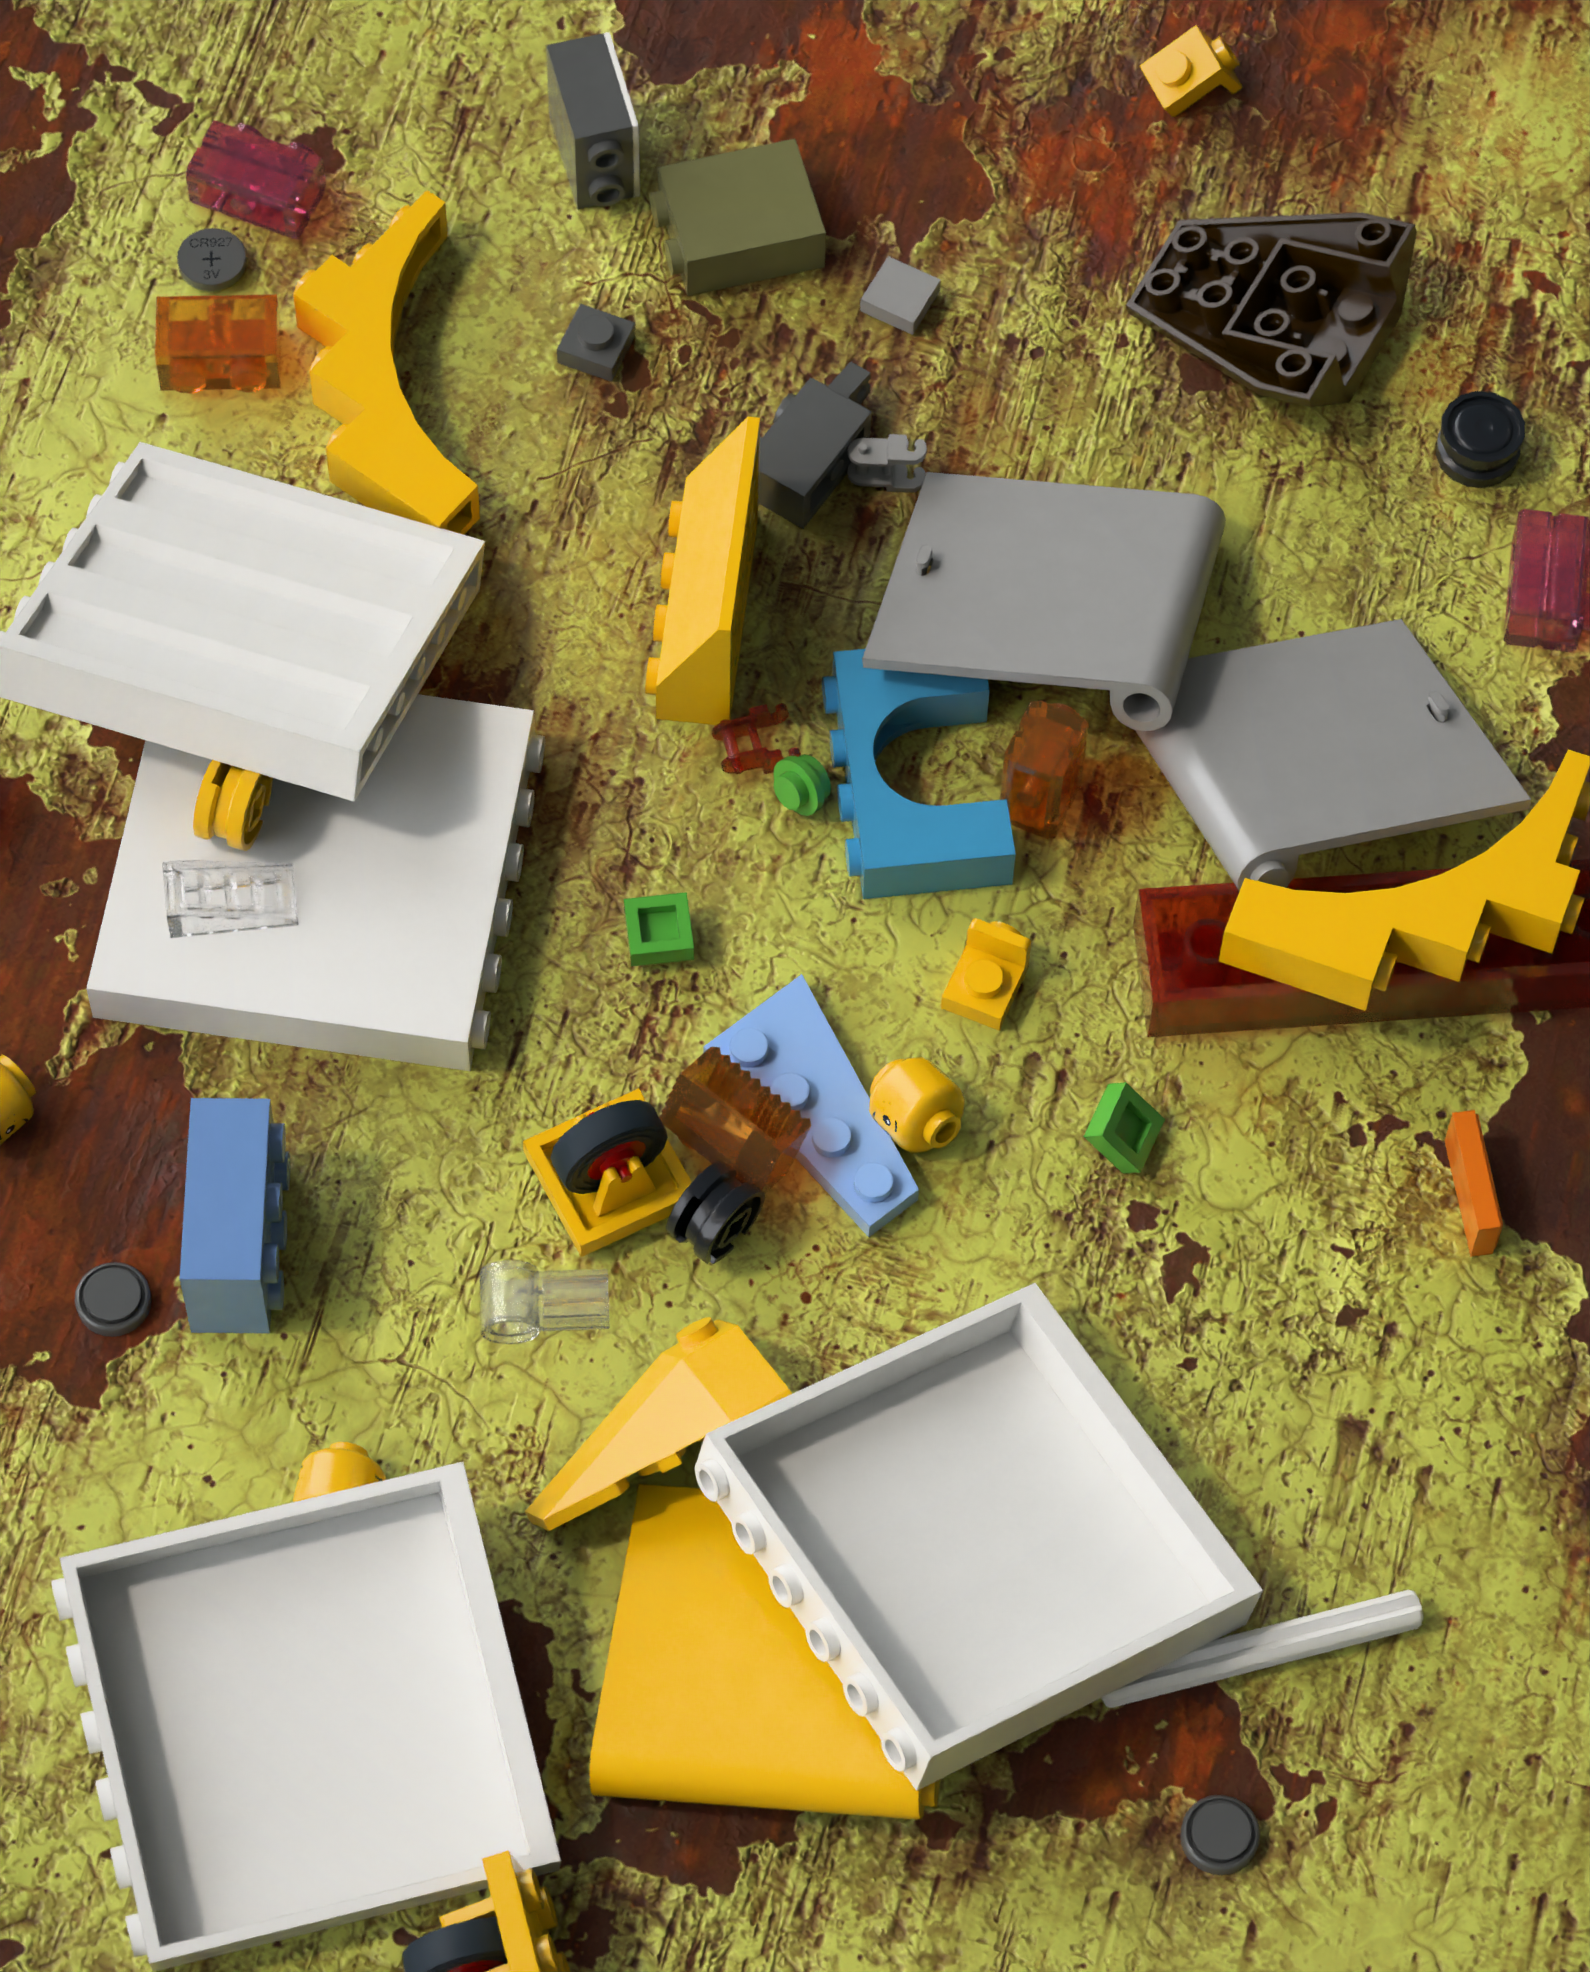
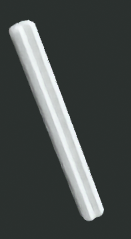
M1405 1590L1219 1638L1102 1697V1700L1106 1707L1113 1708L1418 1629L1422 1625L1423 1620L1422 1606L1414 1591Z

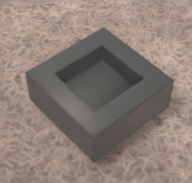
M580 304L557 348V363L613 382L636 336L635 322Z

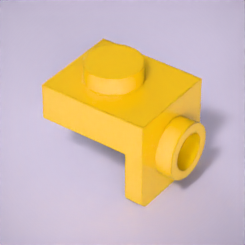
M1197 25L1140 65L1164 110L1173 118L1220 84L1232 94L1243 88L1233 71L1240 63L1230 46L1221 36L1212 40Z

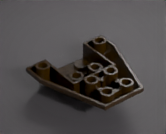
M1362 212L1179 220L1127 302L1126 308L1130 315L1258 395L1308 407L1349 403L1402 315L1417 234L1416 227L1412 223Z

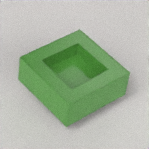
M687 892L624 899V915L631 967L694 960V943Z
M1126 1082L1110 1083L1103 1093L1084 1134V1138L1122 1173H1140L1165 1119Z

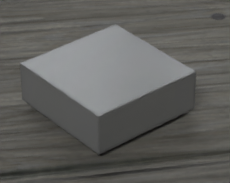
M888 256L862 296L860 311L913 335L939 294L941 279Z

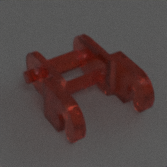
M780 703L776 705V712L770 713L766 704L749 708V716L732 720L725 719L712 728L713 738L723 741L728 757L721 762L722 770L725 773L741 774L743 771L761 767L763 774L774 772V767L777 762L783 759V754L780 749L768 751L766 747L762 748L757 729L777 725L785 721L789 716L786 704ZM749 735L753 750L740 752L736 738ZM791 748L788 751L789 756L798 757L801 755L799 748Z

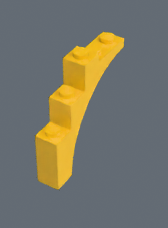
M426 189L411 205L406 204L395 213L389 228L373 244L367 243L358 250L351 266L331 254L317 270L311 269L300 278L295 287L293 298L297 328L326 346L317 354L310 368L313 404L343 423L332 434L326 448L330 482L369 508L465 535L481 518L479 485L449 461L418 424L400 388L394 363V342L404 302L422 267L447 237L445 201Z
M1568 749L1549 789L1524 820L1487 851L1443 874L1396 888L1352 893L1293 890L1245 878L1224 931L1219 962L1366 1011L1374 988L1386 992L1396 961L1459 982L1467 959L1477 963L1480 962L1490 933L1552 954L1560 931L1573 934L1585 899L1573 894L1580 870L1571 868L1569 865L1578 837L1568 834V830L1573 817L1585 821L1590 808V782L1586 781L1590 767V756Z

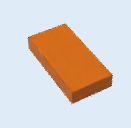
M1475 1110L1452 1113L1444 1141L1470 1257L1493 1254L1503 1228V1221L1479 1116L1475 1114Z

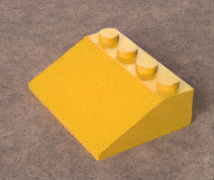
M747 417L686 477L683 501L672 500L668 537L677 538L675 553L664 552L661 589H669L670 592L668 605H656L653 641L662 642L660 658L649 657L645 682V694L656 695V719L730 727L759 518L760 418Z

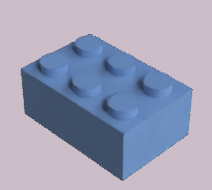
M191 1098L180 1263V1284L191 1333L270 1334L271 1310L283 1309L284 1273L283 1270H279V1250H286L287 1213L282 1211V1190H289L290 1153L285 1151V1123H274L270 1099Z

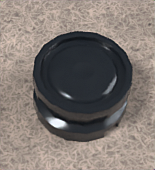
M1474 391L1462 394L1453 400L1442 415L1441 430L1438 433L1436 442V458L1441 469L1452 480L1467 487L1486 488L1498 485L1509 478L1518 465L1520 448L1525 438V421L1520 410L1509 399L1494 392Z
M717 1161L709 1165L693 1180L675 1204L666 1225L667 1233L678 1242H690L693 1244L695 1255L706 1264L709 1262L715 1264L734 1249V1245L730 1242L740 1233L747 1234L756 1221L765 1200L764 1192L752 1182L742 1184L735 1178L736 1170L725 1161Z

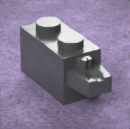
M850 361L829 386L810 377L797 395L790 393L783 399L775 413L774 424L763 438L760 436V505L798 527L805 528L846 476L848 466L851 464V460L848 457L850 443L858 438H870L871 411L861 405L870 393L871 385L868 381L871 379V373Z

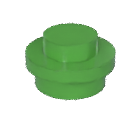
M807 754L798 757L787 756L775 765L773 786L775 794L783 806L803 816L812 815L822 808L824 799L830 795L831 783L825 768L817 759Z

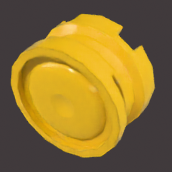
M212 760L203 777L196 800L193 819L194 835L205 840H210L216 835L227 839V845L243 851L250 849L263 824V820H259L263 805L269 806L273 778Z

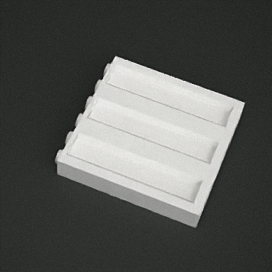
M139 442L125 463L118 462L116 464L109 486L103 495L96 494L92 498L86 519L79 529L71 528L65 539L62 553L55 563L47 562L41 573L38 587L32 596H24L20 600L15 612L14 621L6 632L0 631V697L355 801L480 590L485 541Z

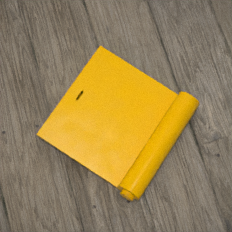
M639 1484L592 1741L589 1769L592 1795L917 1820L922 1819L925 1806L936 1807L940 1779L916 1791L904 1772H899L890 1765L884 1755L880 1737L866 1717L859 1716L850 1707L844 1694L843 1684L829 1663L819 1660L812 1652L804 1627L790 1607L785 1608L777 1601L770 1588L768 1575L755 1556L747 1554L739 1546L733 1534L732 1523L717 1501H710L700 1488Z

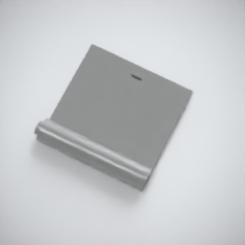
M927 472L862 657L863 668L1110 690L1112 712L1120 723L1139 731H1155L1160 729L1172 717L1226 523L1224 511L1213 500L1197 494Z
M1402 619L1188 658L1171 720L1164 727L1155 731L1135 730L1239 891L1245 878L1287 888L1288 884L1293 880L1297 869L1298 857L1301 854L1530 809L1531 798Z

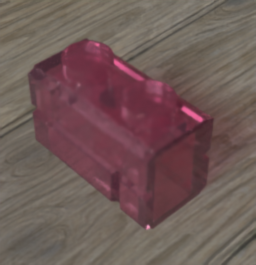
M213 120L202 140L201 148H197L186 170L189 202L296 240L300 239L310 221L311 213L315 212L326 188L324 160L318 157L310 147L298 142L284 145L264 138L260 131L244 123H238L233 127Z
M1523 509L1521 512H1518L1511 543L1503 641L1507 645L1531 648L1541 645L1543 649L1572 652L1577 650L1582 630L1590 631V593H1586L1587 578H1590L1589 517L1562 513L1558 516H1553L1552 512Z

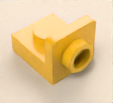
M973 918L967 930L966 946L942 995L941 1008L1000 1031L1028 971L1031 940L1022 936L1017 929L1006 923L998 921L988 923Z

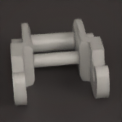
M889 434L888 439L858 438L852 441L848 447V457L851 460L847 470L848 478L853 484L858 486L887 487V492H916L922 487L926 476L925 471L922 467H916L913 474L914 479H908L906 465H916L925 459L927 454L926 443L922 439L916 440L915 451L911 452L908 451L906 435Z

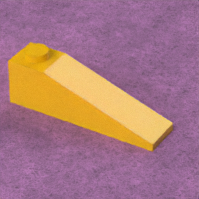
M711 1317L695 1321L677 1333L676 1338L679 1343L660 1354L526 1509L525 1513L532 1524L550 1531L621 1495L630 1485L626 1477L638 1472L639 1476H647L661 1471L663 1474L681 1465V1457L686 1452L685 1447L695 1442L704 1441L706 1433L791 1395L790 1389L738 1325L718 1319L713 1322Z

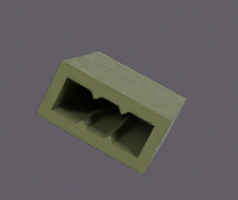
M796 139L658 167V191L652 192L649 195L651 211L656 227L666 226L670 238L664 240L667 265L671 275L681 274L687 296L825 267L826 232Z

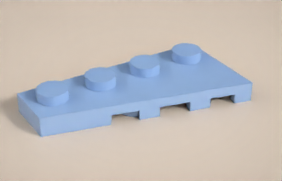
M802 974L703 1046V1058L868 1237L918 1201V1186L891 1137L872 1118L869 1112L870 1098Z

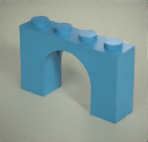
M865 649L833 652L832 676L822 677L823 703L826 714L836 713L838 730H830L829 732L833 768L844 767L846 784L837 785L838 808L841 822L852 821L854 838L845 839L846 864L849 877L860 876L863 899L1013 884L1016 853L1007 799L941 806L916 803L892 790L882 779L875 764L882 750L895 738L907 732L922 728L987 722L990 693L988 679L863 668L862 657Z

